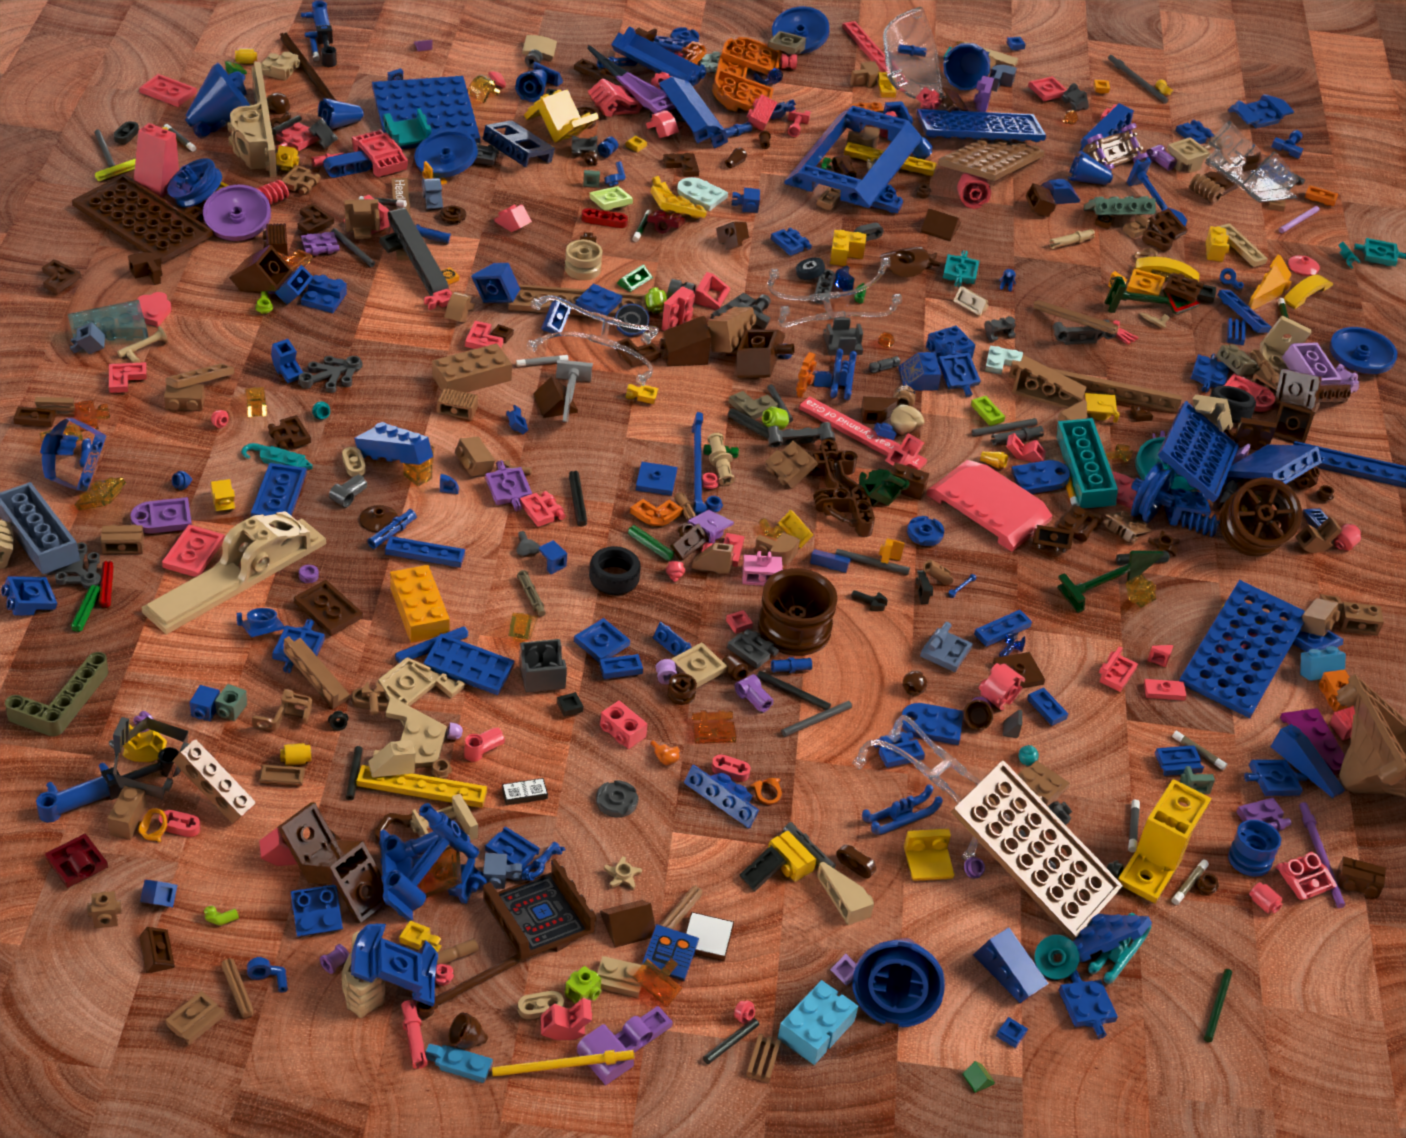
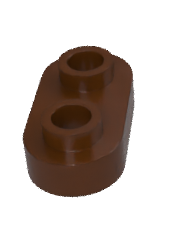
M1145 230L1143 232L1142 240L1145 244L1154 246L1161 251H1167L1172 248L1173 240L1153 230Z
M844 844L837 850L836 856L838 860L861 877L870 878L876 872L873 859L865 856L853 846Z

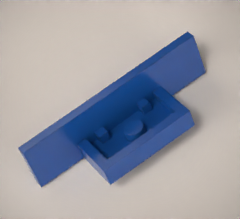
M692 765L684 784L747 828H751L759 809L749 803L753 795L747 791V788L734 783L727 774L718 773L710 776L697 766Z

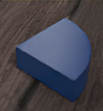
M440 475V492L458 494L459 486L457 482L447 475Z

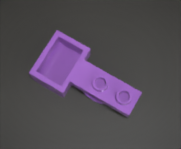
M657 1006L641 1018L639 1016L630 1018L624 1024L622 1031L616 1035L605 1024L599 1026L579 1042L577 1053L580 1056L602 1054L607 1050H615V1052L634 1050L636 1052L671 1028L673 1021ZM634 1059L617 1061L616 1064L612 1065L601 1063L588 1066L607 1085L634 1066Z

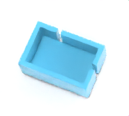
M821 980L780 1023L777 1039L815 1065L827 1052V1048L830 1049L855 1022L858 1005L842 994L837 996L838 991Z

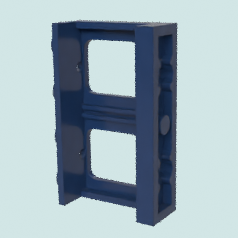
M514 121L485 125L482 139L522 166L527 167L529 158L535 156L546 163L552 162L555 148ZM506 128L505 135L495 129Z

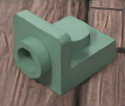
M1186 766L1184 773L1180 776V783L1202 794H1210L1215 782L1213 774H1193L1190 766Z

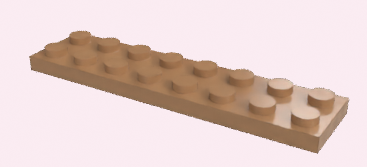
M518 284L520 291L514 301L509 302L508 310L548 313L551 303L556 299H560L572 307L569 315L600 317L575 306L576 300L586 291L583 289ZM615 292L622 295V302L605 318H615L617 311L627 304H637L645 309V294Z

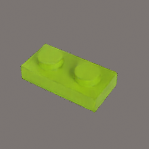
M987 396L971 401V406L989 426L1005 421V415Z

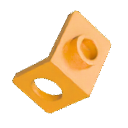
M425 161L424 171H422L423 178H434L432 167ZM440 178L441 185L447 184L445 178Z

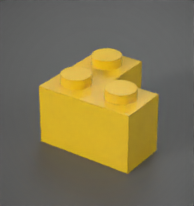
M834 230L830 265L846 267L847 257L863 259L866 234Z

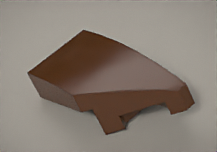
M1261 152L1256 153V155L1245 156L1246 162L1242 165L1243 172L1258 170L1261 163Z

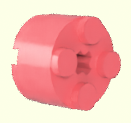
M964 173L957 184V191L962 203L966 207L977 209L990 200L991 189L987 179Z
M996 663L992 667L991 675L988 679H984L979 685V690H981L982 697L986 698L1000 710H1004L1003 705L1006 703L1010 705L1021 692L1023 687L1020 686L1021 681L1025 682V678L1008 665Z

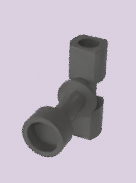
M762 294L758 297L756 305L752 306L756 315L755 324L765 329L771 318L763 314L762 309L768 308L771 300L769 296ZM741 302L738 307H750V306H748L747 304Z

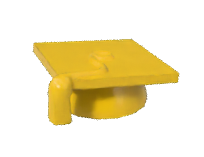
M1085 393L1087 414L1096 420H1107L1111 415H1114L1113 422H1118L1120 413L1117 412L1115 395Z

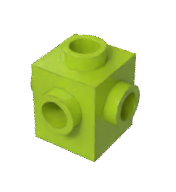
M583 966L578 972L574 971L566 982L565 996L575 1004L582 998L594 1001L601 993L602 978L595 971Z

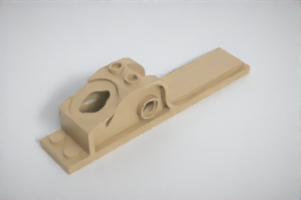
M254 62V67L251 68L255 105L241 106L231 111V122H228V132H231L232 136H228L229 146H233V152L238 157H241L250 169L266 168V171H269L270 177H277L275 146L261 62Z
M286 511L277 512L274 515L252 516L234 526L227 533L222 545V557L213 568L144 605L142 613L167 635L326 545V538L301 518L297 521ZM240 562H241V569H240L239 567H237V565H238Z

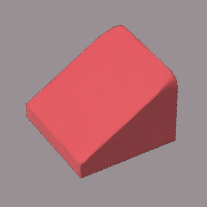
M1173 645L1152 646L1147 661L1166 667Z

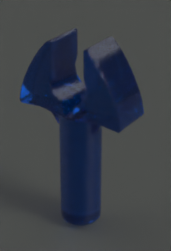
M1018 633L1008 634L1004 641L1008 645L999 653V657L1008 656L1014 649L1023 652L1025 636L1020 641L1014 642L1018 637Z

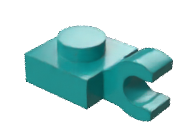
M1342 241L1338 245L1341 249L1340 254L1344 259L1347 258V265L1353 269L1352 263L1354 261L1360 263V260Z

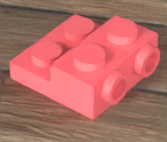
M682 286L664 302L663 331L691 320L695 297L694 291Z

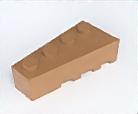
M733 307L727 310L726 313H721L720 316H715L713 319L708 320L712 352L731 353L742 340L745 330H750L756 323V315L752 307Z

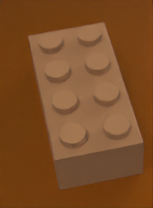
M496 343L432 360V377L441 390L449 388L450 390L453 389L467 393L511 381L512 363Z

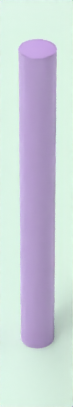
M1315 206L1279 228V232L1284 233L1317 213L1319 207Z

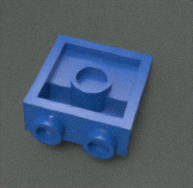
M314 275L308 283L307 292L301 299V305L334 313L347 294V283L341 279H330L326 275Z
M7 576L5 584L1 587L2 596L7 597V609L12 610L14 615H34L36 609H56L58 604L47 577Z

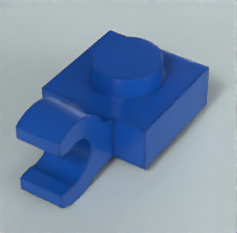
M513 405L514 410L506 412L510 422L509 425L514 431L524 435L528 431L526 420L521 416V409Z

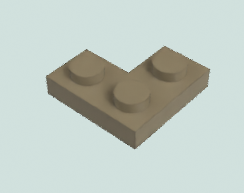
M744 391L729 396L728 401L739 412L754 420L762 417L763 412L769 407H778V403L769 395L753 400Z

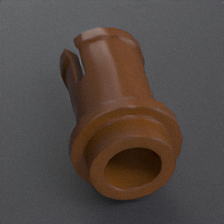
M764 130L759 134L760 146L762 149H768L770 147L771 134Z

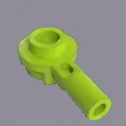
M261 291V298H259L255 306L256 311L261 314H267L273 309V304L268 298V291Z

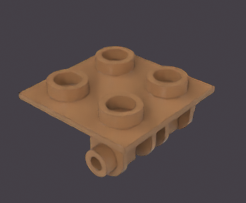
M1127 511L1106 514L1108 517L1104 522L1106 528L1115 534L1119 533V536L1129 543L1137 541V534L1151 532L1144 522L1133 519L1132 515Z

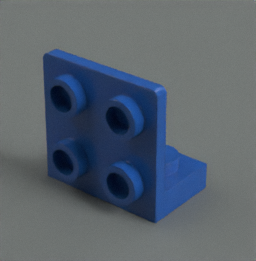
M1170 488L1169 494L1175 496V501L1170 508L1164 505L1170 525L1177 526L1178 521L1183 517V511L1204 515L1211 514L1208 501L1202 496L1201 492H1189L1181 488Z

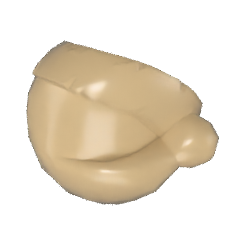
M908 405L897 406L891 414V426L900 435L910 433L925 423L922 414L914 407Z

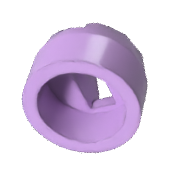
M449 723L447 739H459L463 733L462 727L456 723Z

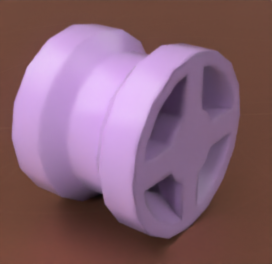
M664 659L656 664L658 681L661 684H669V679L677 674L675 662L670 659Z

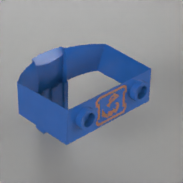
M66 418L59 422L50 433L45 435L40 453L42 454V467L45 478L75 490L87 491L107 435L74 418ZM69 421L95 434L77 487L57 478L55 472L56 455H73V450L76 448V442L79 437L63 434Z

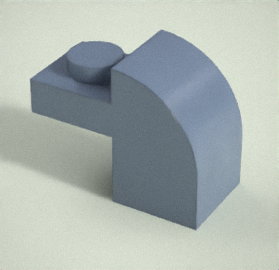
M1008 65L992 67L990 77L994 78L992 91L997 92L999 85L1012 87L1017 68Z
M440 178L422 179V192L426 202V210L442 209L443 201Z

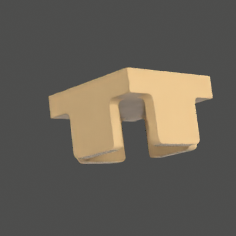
M1191 137L1168 144L1167 150L1171 152V156L1177 160L1174 168L1178 171L1182 169L1183 163L1189 165V173L1201 169L1203 160L1210 156V152Z
M1195 394L1192 399L1195 411L1203 414L1219 428V431L1231 430L1233 422L1228 400Z

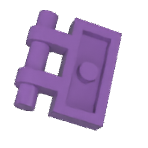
M334 232L301 235V243L306 255L312 254L317 256L320 253L333 254V252L339 251V245H337Z
M1274 798L1239 806L1236 811L1243 822L1247 820L1270 821L1268 824L1277 831L1291 826L1290 818H1282L1284 812Z

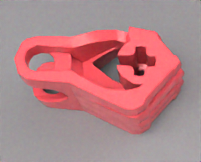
M606 79L599 80L588 91L595 106L605 116L637 114L642 108V104L636 98L630 97L631 93L624 86L615 85Z

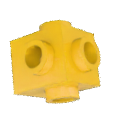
M279 145L278 153L275 154L276 165L280 167V170L289 172L290 169L299 164L298 150L293 147Z

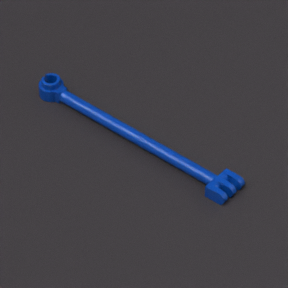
M701 412L696 413L692 425V433H694L693 511L696 516L707 509V505L703 504L701 426L703 414Z

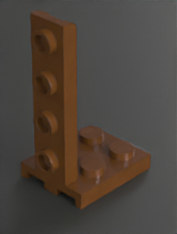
M1281 369L1274 403L1280 404L1285 402L1315 411L1317 402L1348 401L1351 395V385L1344 383L1321 384L1322 377Z

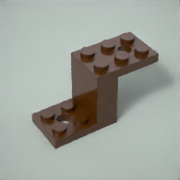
M309 803L277 827L307 882L336 885L356 923H362L386 904L383 900L384 887L381 879L382 875L363 841L335 840L316 803ZM306 827L310 830L308 839L303 837V831ZM364 885L368 887L366 897H363L361 893Z

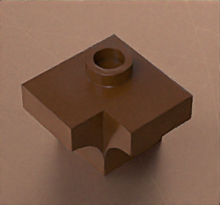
M731 222L716 228L719 244H725L726 250L742 246V241L749 238L747 222Z

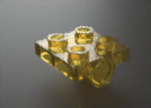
M123 477L96 480L91 483L88 491L79 496L80 499L74 505L78 510H85L110 504L121 493V488L126 482Z

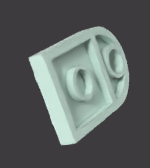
M684 178L678 183L677 192L679 196L704 207L708 211H711L728 198L727 191L699 178Z

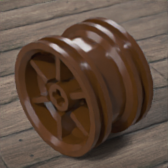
M1266 477L1253 479L1245 483L1223 504L1219 515L1221 534L1225 541L1241 554L1257 557L1267 555L1296 534L1302 520L1300 501L1295 492L1280 480ZM1257 495L1261 497V502L1256 497ZM1272 504L1277 508V510H1273ZM1242 505L1246 506V512L1241 510ZM1276 522L1281 523V527H1280V528H1279V526L1276 524ZM1265 532L1266 537H1262L1260 533Z

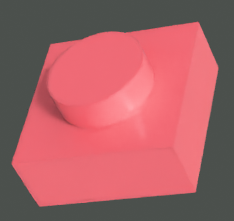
M744 610L726 616V622L735 634L753 627V622Z

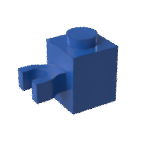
M744 188L743 195L733 192L732 198H737V200L732 199L731 206L741 204L742 212L758 213L760 189Z

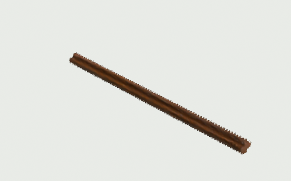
M281 32L280 39L292 54L298 55L299 65L323 98L336 100L286 32L284 34Z

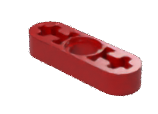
M591 208L582 210L581 220L585 223L614 228H625L628 225V216L623 213Z

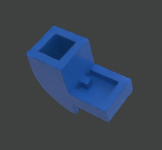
M289 339L272 344L271 349L274 367L278 375L282 374L287 383L299 380V375L304 373L296 362L297 351Z

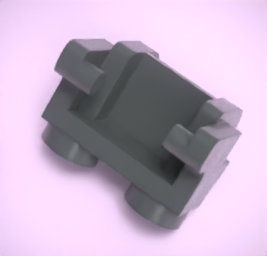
M1071 84L1064 92V95H1062V100L1065 103L1069 102L1074 111H1079L1082 108L1087 110L1089 108L1087 93L1078 89L1077 84Z
M323 118L308 129L313 136L319 138L320 141L318 143L323 149H326L338 139Z
M572 136V155L580 156L582 153H588L589 151L597 154V136L590 138Z
M1011 316L1006 317V319H993L991 322L985 321L984 323L986 335L991 343L998 340L997 336L994 337V332L1003 331L1004 334L1008 333V338H1015L1016 336L1014 332L1016 326L1015 319Z

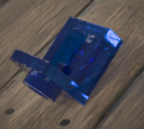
M846 265L836 271L834 284L849 294L853 291L855 278L849 274L850 267Z

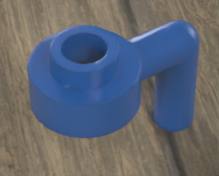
M621 161L615 163L618 174L604 177L605 184L614 186L619 184L618 181L626 179Z
M1225 268L1221 271L1219 278L1223 284H1231L1238 291L1243 289L1244 284L1236 280V272L1233 269ZM1226 274L1230 275L1231 278L1229 280L1225 279Z
M256 957L248 962L247 974L251 979L261 980L269 975H276L278 991L284 993L288 990L284 967L272 966L268 959Z

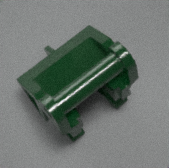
M885 469L872 470V472H869L867 479V474L861 472L859 476V485L868 494L871 506H875L878 502L889 506L901 494L902 490H906L909 487L908 480L898 478Z

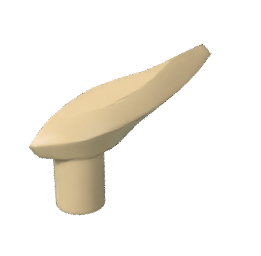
M1140 312L1144 319L1160 328H1166L1165 323L1170 318L1164 314L1159 320L1156 317Z

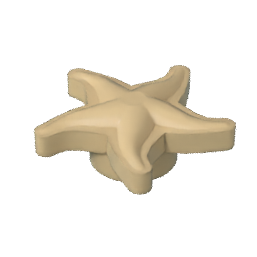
M622 857L615 867L604 866V870L614 877V880L610 882L611 888L624 883L631 890H634L635 882L633 876L642 873L641 868L632 867L629 863L625 862L626 857Z

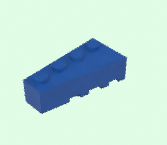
M1119 103L1082 138L1080 151L1088 144L1087 139L1095 135L1102 134L1103 138L1121 133V128L1131 124L1134 110Z

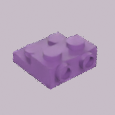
M982 76L981 81L977 83L976 90H979V92L975 94L974 103H976L975 109L978 112L987 111L994 78Z

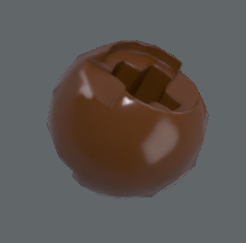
M910 671L904 676L902 685L908 694L914 696L922 694L926 690L928 682L922 672Z

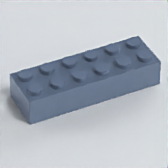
M31 482L0 492L1 519L11 523L13 535L42 574L80 561L77 542Z

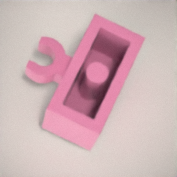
M758 551L757 555H744L742 584L764 586L771 575L782 570V557H772L771 552H768V556H761V551Z

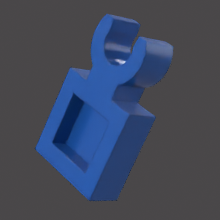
M792 99L787 103L777 104L771 119L782 118L786 115V112L794 111L796 109L794 107L796 105L795 101Z

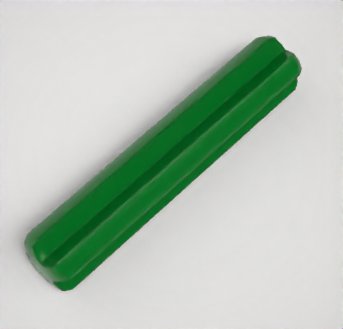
M636 525L629 527L628 534L667 561L674 558V551Z
M91 585L71 624L72 631H82L100 594V587L98 585Z

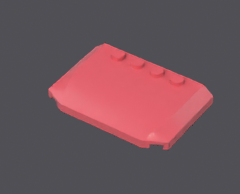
M966 460L930 487L926 494L939 504L945 501L998 536V543L1011 552L1033 536L1035 525L1045 526L1052 519V514L1043 501L991 467Z

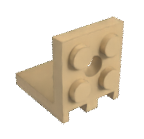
M1281 316L1260 343V352L1277 373L1280 374L1281 369L1289 370L1282 356L1291 344L1304 343L1310 336L1311 329ZM1290 334L1292 337L1284 338L1283 335Z

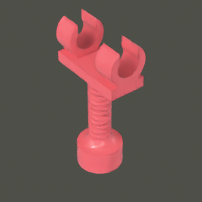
M795 109L789 112L788 120L794 121L788 129V134L791 137L799 136L801 131L799 124L809 123L811 111L805 110V113L795 112Z

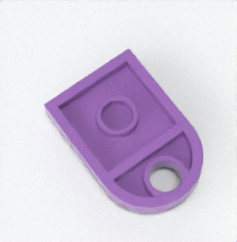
M188 497L141 503L131 511L132 525H142L143 533L185 530L188 525H192Z

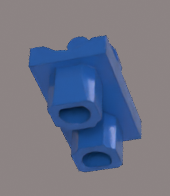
M468 858L466 864H456L454 875L459 881L451 880L447 885L449 895L458 896L461 903H467L472 892H476L477 889H483V885L487 884V880L483 877V872L475 868L474 858Z

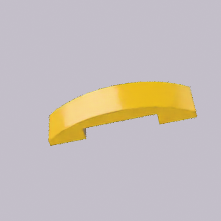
M1144 257L1136 260L1135 269L1149 273L1152 272V269L1171 274L1181 273L1189 279L1199 280V273L1195 269L1178 260L1165 257Z
M1312 275L1298 283L1283 299L1286 304L1296 309L1305 303L1307 297L1318 290L1325 291L1333 286V283L1321 275Z

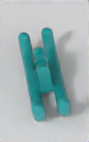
M1151 925L1129 947L1131 937L1120 941L1119 947L1105 953L1102 952L1095 962L1089 964V973L1095 975L1105 962L1110 959L1116 964L1110 972L1105 973L1103 980L1106 984L1113 983L1145 941L1151 930Z

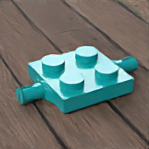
M1366 238L1364 245L1354 244V250L1363 251L1364 261L1396 267L1398 258L1406 260V253L1399 252L1395 243Z
M965 250L961 252V256L948 254L943 278L951 281L954 280V285L957 287L958 284V288L962 282L975 285L979 260L968 258V251L964 254Z

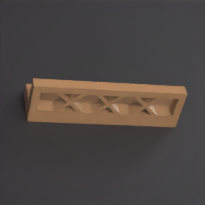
M288 636L284 639V653L332 709L350 699V694L301 638L293 641Z

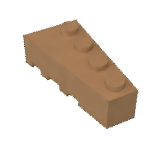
M1023 355L1018 366L1012 393L1067 409L1075 403L1083 401L1086 386Z

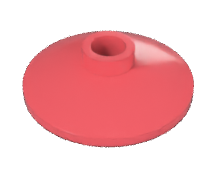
M1293 256L1288 261L1289 268L1299 275L1312 276L1316 275L1320 270L1319 264L1308 256Z

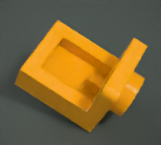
M887 538L885 545L881 544L879 555L882 556L881 562L888 564L889 559L900 561L905 543Z

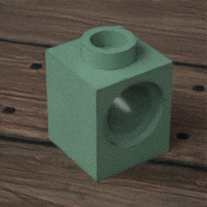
M227 684L215 700L216 714L222 718L235 721L247 706L246 690Z

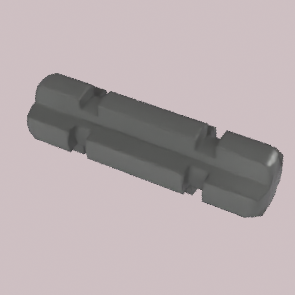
M894 356L891 359L887 358L877 361V363L872 362L869 364V370L871 373L892 368V366L897 367L900 365L901 360L898 356Z

